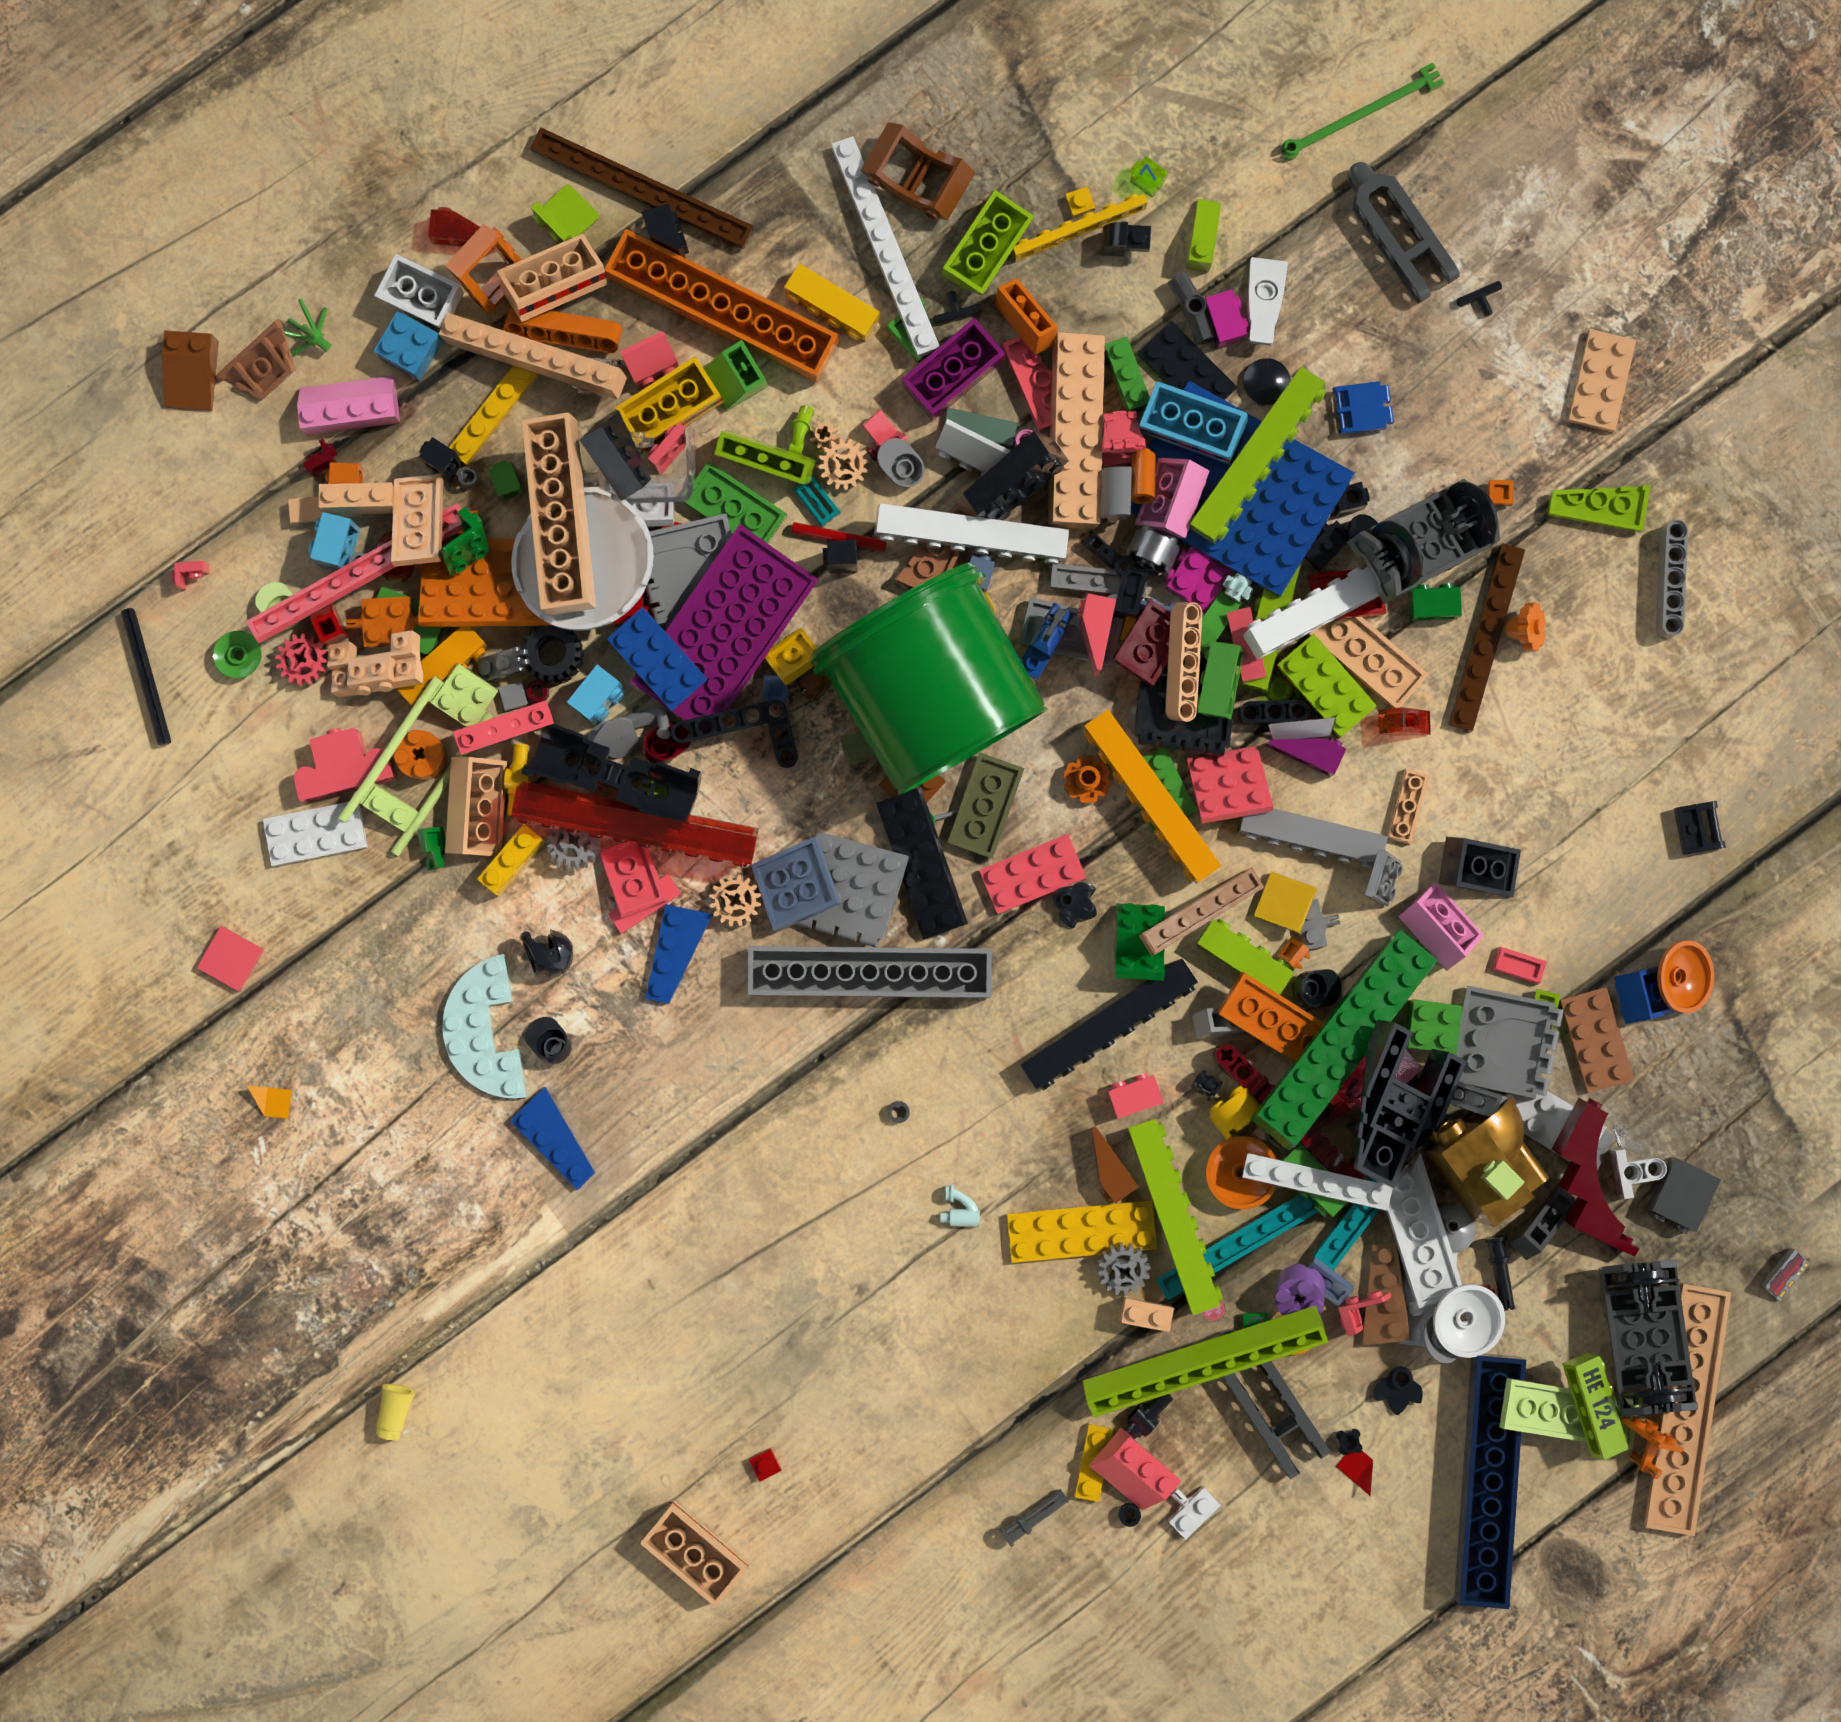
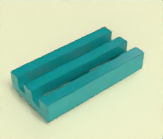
M812 475L810 483L813 484L832 509V513L829 514L808 484H799L793 488V491L819 525L824 527L826 523L831 522L841 512ZM802 488H804V490L808 493V495L811 497V499L814 501V503L817 505L820 511L824 514V519H822L819 516V514L816 512V510L813 508V506L810 504L807 498L800 491Z

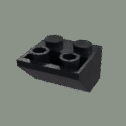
M668 203L642 211L650 240L686 258L685 254H688L689 250L684 234L681 232L682 228L676 210L671 211Z

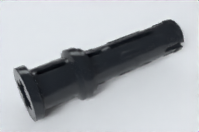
M1506 1235L1489 1236L1485 1238V1243H1488L1490 1258H1488L1490 1265H1493L1498 1298L1503 1305L1504 1311H1508V1308L1510 1310L1516 1309L1507 1264L1510 1263V1256L1507 1255L1505 1245L1507 1237Z

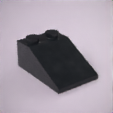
M1446 837L1438 884L1513 897L1521 850L1467 838Z

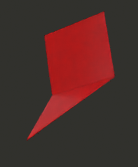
M1364 1451L1360 1453L1348 1452L1336 1467L1371 1497L1373 1459Z

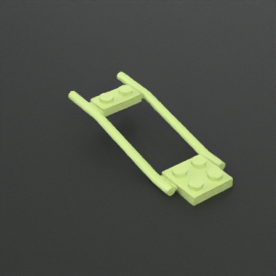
M460 663L455 665L444 682L434 676L338 818L347 822L361 803L378 816L404 831L391 850L392 853L399 856L449 784L451 763L419 812L374 782L428 701L468 727L494 717L485 709L497 694L498 689ZM458 751L455 757H466L468 753L461 755Z

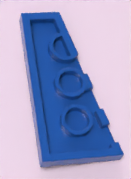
M665 905L645 999L670 1004L713 914Z
M544 1087L510 1120L577 1190L596 1173L574 1137L572 1130L563 1118L557 1104L552 1099L547 1087Z

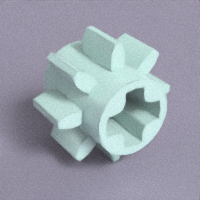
M1236 573L1234 578L1228 575L1223 583L1224 588L1227 589L1224 594L1239 603L1242 598L1248 600L1254 591L1252 590L1253 588L1249 587L1252 581L1239 573Z

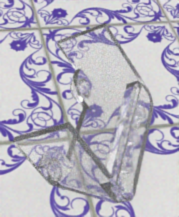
M685 428L686 454L679 455L673 460L672 474L650 475L651 480L642 489L624 500L628 503L685 502L689 500L693 495L696 474L695 430ZM595 464L596 472H599L600 469H599L598 466ZM610 485V492L617 495Z

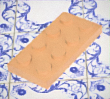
M1593 329L1588 331L1567 422L1612 433L1616 430L1636 340Z
M441 474L394 479L391 562L394 567L441 562L444 480Z

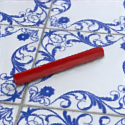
M793 522L791 534L826 541L856 540L857 547L885 552L887 541H881L877 538Z

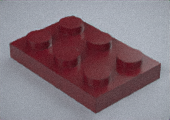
M1152 599L1148 600L1112 658V661L1149 686L1155 684L1168 663L1171 612Z

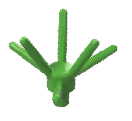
M299 299L298 302L311 329L306 324L300 325L293 319H288L290 324L306 334L305 336L284 330L285 336L306 341L291 351L292 357L310 345L313 347L319 346L327 352L332 344L323 338L324 334L321 332L327 308H323L316 328L303 300Z

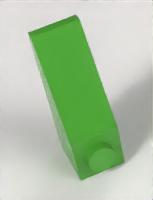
M1226 588L1221 590L1202 618L1200 658H1205L1206 649L1210 647L1211 641L1216 642L1229 623L1227 612L1237 610L1243 602L1242 599L1239 603L1224 594L1227 590Z

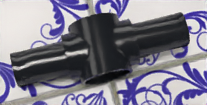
M1167 1394L1154 1398L1149 1404L1137 1406L1128 1416L1127 1426L1124 1430L1134 1439L1140 1438L1142 1435L1144 1437L1148 1436L1159 1424V1414L1172 1402L1173 1397Z

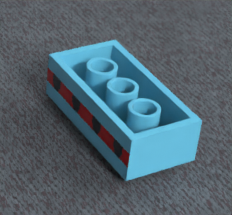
M1157 381L1139 426L1141 433L1230 465L1248 422V415L1246 412Z

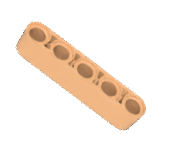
M1194 602L1176 603L1171 610L1166 715L1174 721H1191L1197 713L1202 609L1200 605Z

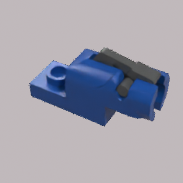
M1056 603L1052 604L1021 659L1029 676L1035 680L1039 679L1074 616L1071 611H1065Z

